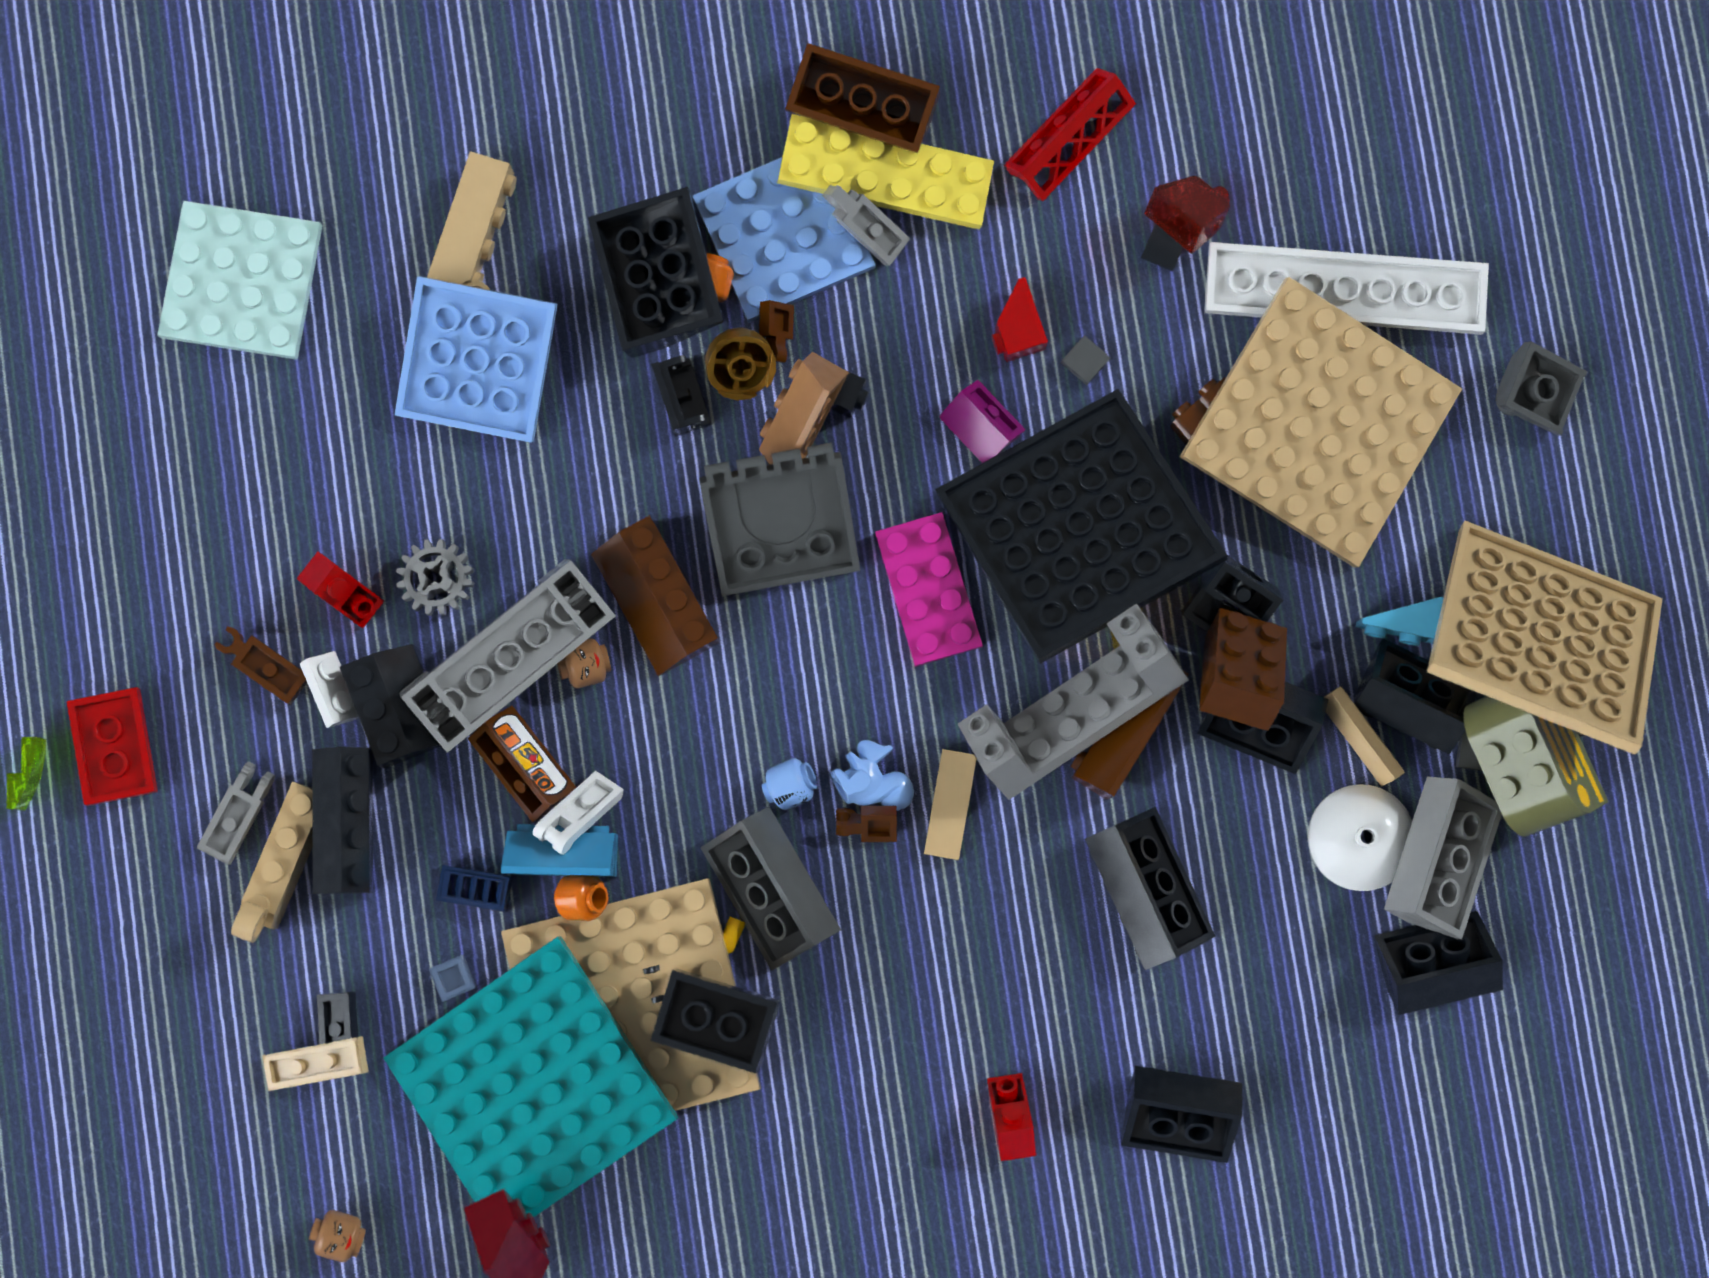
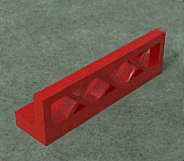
M1096 68L1004 164V167L1010 175L1024 180L1038 200L1044 201L1136 105V102L1116 74ZM1116 92L1122 103L1113 112H1107L1108 99ZM1090 118H1097L1095 131L1090 136H1083L1085 123ZM1073 142L1072 155L1066 161H1060L1061 148L1066 143ZM1043 167H1050L1049 179L1040 187L1034 177Z

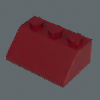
M502 1189L463 1208L483 1271L489 1278H543L550 1263L546 1248L550 1247V1243L544 1229L537 1227L530 1212L525 1213L524 1207L518 1198L513 1200L505 1189Z

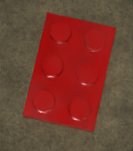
M134 687L66 701L84 806L157 793L158 789L140 688Z

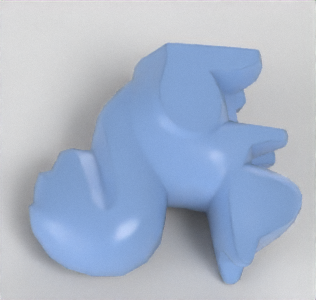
M862 740L857 745L859 757L853 752L846 755L850 768L846 771L836 768L829 773L842 800L847 804L854 803L862 806H871L877 803H881L882 806H897V811L905 809L910 805L914 797V788L909 777L897 771L882 775L877 765L879 761L892 751L893 747L891 745L882 746L870 740Z

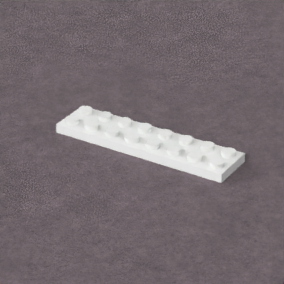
M1210 242L1204 313L1262 318L1284 279L1291 277L1365 326L1482 335L1485 332L1489 263Z

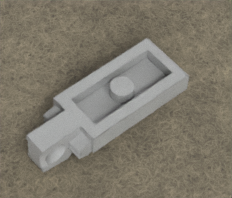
M829 185L822 194L836 208L832 215L838 219L837 222L883 265L890 266L910 240L864 194H858L851 189L846 193L839 185Z

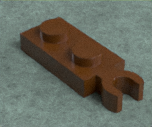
M227 626L225 630L232 634L234 641L228 647L216 642L214 644L216 649L224 654H235L236 657L231 663L232 666L288 705H292L307 684L303 671L252 635L245 643L242 634L238 630Z

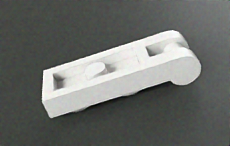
M595 771L536 824L533 836L541 841H549L553 844L554 850L564 855L585 831L622 799L624 789ZM560 825L564 830L560 832L555 827Z

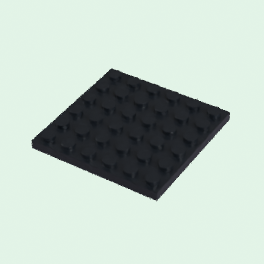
M1119 389L935 489L938 498L1040 664L1108 627V622L1136 603L1142 608L1227 560V553Z

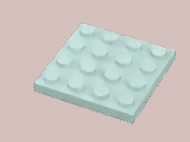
M183 201L157 335L163 339L298 360L322 224L316 221Z

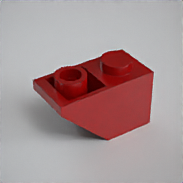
M317 551L296 578L314 594L361 628L365 627L384 602L382 598L319 551Z
M1022 1073L987 1078L1000 1161L1036 1156L1034 1127Z

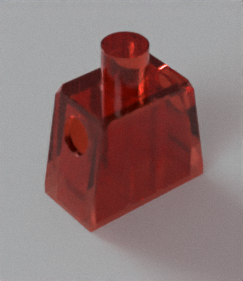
M1191 176L1155 187L1144 214L1192 254L1220 230L1230 209L1229 193L1222 186L1212 188L1200 177Z

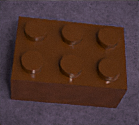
M1219 608L1205 636L1199 710L1268 731L1284 703L1287 628L1245 616L1238 612Z

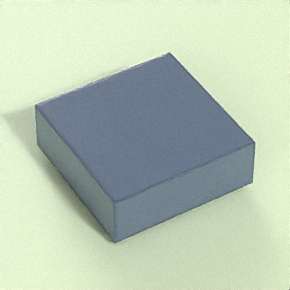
M464 955L429 969L442 1002L477 988Z

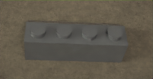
M769 806L741 820L701 847L742 921L746 923L745 926L771 971L841 930Z

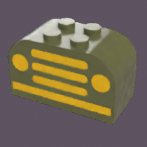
M1488 696L1476 700L1465 707L1464 726L1468 740L1502 816L1510 828L1518 835L1527 837L1591 813L1609 802L1578 732Z

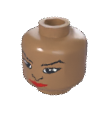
M593 638L587 639L557 663L561 680L568 679L570 684L576 689L602 683L606 678V672H611L610 660L605 644L599 645Z
M329 1210L325 1213L322 1220L315 1218L309 1240L315 1241L314 1252L316 1255L344 1263L351 1256H358L366 1229L361 1228V1220L358 1217L336 1210Z

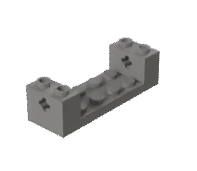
M564 559L538 580L540 584L431 672L428 673L426 670L399 692L403 701L447 753L616 616L571 560Z
M1137 603L1107 623L1120 646L1005 723L986 704L958 723L960 730L986 776L1008 800L1188 681L1187 676L1159 633Z

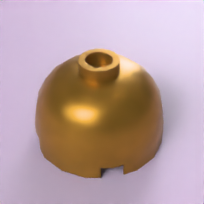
M747 328L728 329L717 335L709 344L705 355L707 377L711 385L725 398L737 401L752 399L757 396L756 392L762 390L765 386L766 388L769 387L776 373V358L769 343L756 331Z

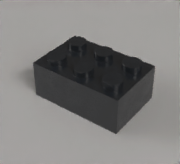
M674 969L671 972L650 1041L756 1074L760 1071L781 1001L681 969Z

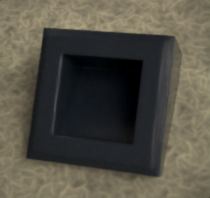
M1156 221L1141 259L1173 271L1188 238V234Z

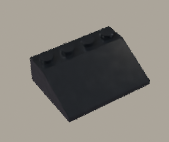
M688 187L588 217L623 352L631 358L667 348L724 322Z

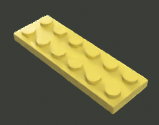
M792 114L777 184L821 194L826 191L829 185H839L846 193L851 189L858 194H864L878 207L980 230L994 160L924 144L921 145L917 154L829 124Z

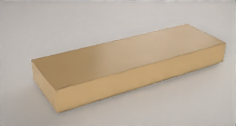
M1341 686L1324 696V698L1329 699L1326 713L1381 787L1396 780L1405 773Z
M942 749L924 854L959 860L977 760L974 754Z
M363 1036L262 1055L268 1091L369 1072Z

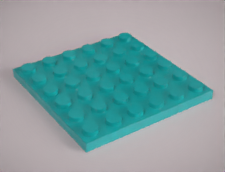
M561 936L550 941L383 1057L474 1202L505 1189L513 1200L516 1198L520 1200L525 1213L530 1212L533 1218L679 1119L675 1110Z

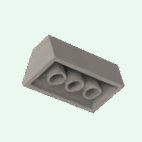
M1427 777L1384 910L1408 923L1456 939H1462L1502 815L1496 801L1460 779Z

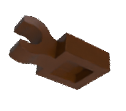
M771 300L760 301L759 334L766 338L775 355L776 362L786 363V341L793 340L794 305Z
M861 806V814L856 813L850 808L836 809V835L849 836L861 834V842H897V806Z

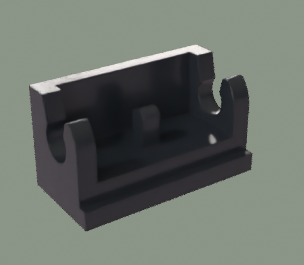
M682 355L651 364L674 435L678 436L712 425L690 358L686 359V356Z

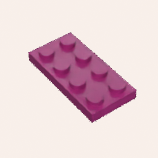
M940 512L875 531L914 666L917 667L983 647L943 513Z

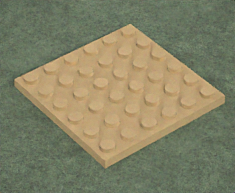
M1287 277L1273 297L1185 446L1180 458L1356 568L1362 563L1462 388L1291 277Z
M1464 520L1458 532L1427 672L1636 755L1643 741L1663 598Z
M709 878L609 903L602 914L595 920L576 921L559 916L501 931L510 969L556 937L561 936L675 1111L761 1089L758 1073L754 1074L650 1041L662 1001L653 1004L652 998L665 995L672 970L681 969L736 987ZM659 965V971L652 974H644L643 969Z

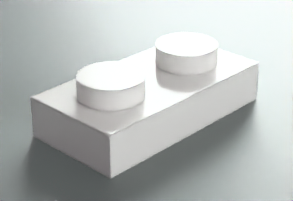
M335 651L307 658L300 663L326 728L359 718L339 668L341 664Z

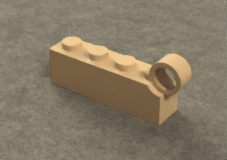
M470 151L427 278L490 290L483 283L484 274L481 273L484 261H489L492 257L495 242L492 241L496 228L500 229L504 222L506 209L503 208L506 196L511 197L516 186L517 177L514 176L510 163Z
M292 781L242 898L240 910L232 926V935L254 943L263 927L278 929L313 847L311 787Z

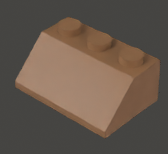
M811 352L804 360L798 359L789 374V378L793 379L788 390L784 388L774 404V407L778 408L775 418L769 417L760 432V436L764 440L759 451L765 456L769 465L773 464L771 453L800 448L802 459L807 457V447L813 445L849 374L848 371L814 352Z

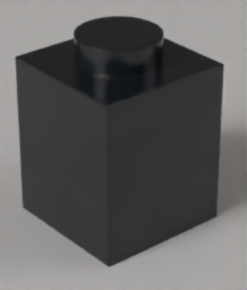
M849 372L831 409L851 418L855 409L862 411L869 395V391L864 390L866 379Z

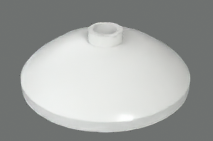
M1364 784L1340 788L1325 797L1311 817L1308 828V846L1311 857L1320 872L1340 887L1354 891H1370L1382 888L1393 882L1412 819L1405 806L1394 795L1384 789ZM1364 830L1369 831L1372 835V840L1368 844L1362 842L1360 837Z

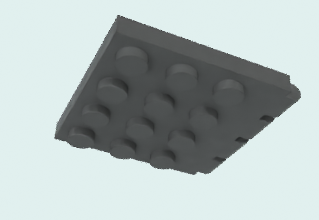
M832 442L807 447L808 458L803 459L800 448L771 453L773 464L766 465L765 456L760 455L736 460L738 470L732 472L729 461L704 466L706 476L699 477L722 596L860 571L842 457L840 452H833Z

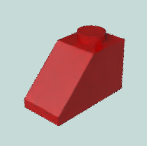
M1026 277L1018 279L997 321L996 333L991 335L997 354L1003 353L1006 362L1046 350L1048 344Z

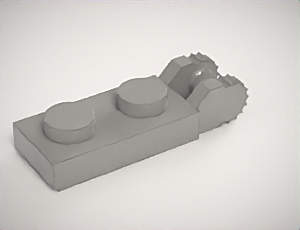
M249 761L243 766L234 784L229 786L197 845V849L227 865H231L264 804L262 800L268 794L275 779L274 774L266 772L260 779L253 795L243 791L256 769L255 764Z

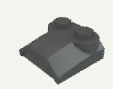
M1532 341L1524 342L1517 352L1512 355L1496 393L1497 407L1505 415L1518 416L1551 433L1562 435L1564 431L1562 429L1582 380L1587 375V371Z

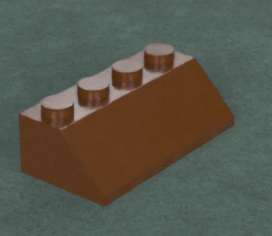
M807 43L785 110L918 154L940 97V86Z
M650 515L619 531L591 554L658 677L720 643Z
M1183 670L1185 675L1188 677L1189 673ZM1182 685L1092 744L1087 752L1083 750L1077 754L1070 765L1075 770L1071 778L1106 800L1114 797Z

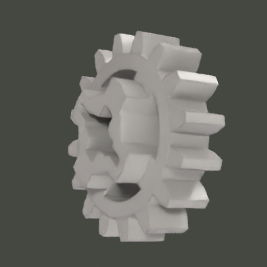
M428 539L424 540V549L422 550L415 545L411 546L414 555L411 558L405 555L401 557L407 564L406 568H397L396 570L399 575L404 577V580L396 583L399 589H407L402 599L406 602L414 599L412 608L417 612L425 606V614L428 616L433 615L435 608L438 609L442 616L447 614L446 607L449 605L455 610L460 609L457 600L459 598L469 599L467 593L464 592L465 587H474V582L467 579V575L472 574L474 569L471 566L463 565L469 559L465 553L456 556L459 547L452 544L446 549V543L443 539L438 540L436 547H433ZM438 555L434 561L422 562L423 559L429 556ZM453 564L456 565L458 571L457 583L452 580L451 571L454 567ZM414 572L418 574L420 582L417 592L413 585ZM431 572L439 573L442 581L440 583H432L431 579L428 578ZM446 592L450 594L443 599L433 600L437 594Z

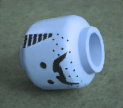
M791 758L770 767L766 772V782L762 784L766 800L769 803L774 802L783 810H789L810 801L813 797L814 789L817 788V780L811 766L807 762L802 763L796 758Z

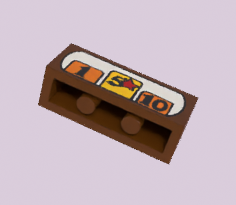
M513 705L492 716L468 738L469 742L533 823L545 816L577 788Z

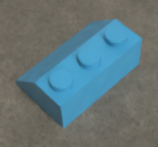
M517 824V831H507L501 864L502 874L617 877L618 834L609 833L610 826H591L588 832H584L564 855L554 850L553 844L549 841H541L533 836V830L536 825ZM560 825L555 827L560 832L564 830Z

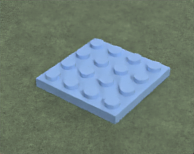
M782 157L693 195V200L718 256L726 258L729 261L728 266L733 269L732 287L748 323L759 319L760 301L771 300L791 305L875 269V263L870 252L837 222L838 219L832 215L836 208L821 193L777 184Z
M418 276L395 416L530 443L534 442L558 304Z

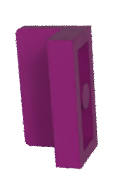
M979 380L963 389L940 414V419L982 463L1000 454L1005 447L1018 439L1026 430Z

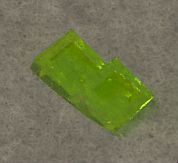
M21 737V773H7V809L23 811L26 810L41 779L47 739Z

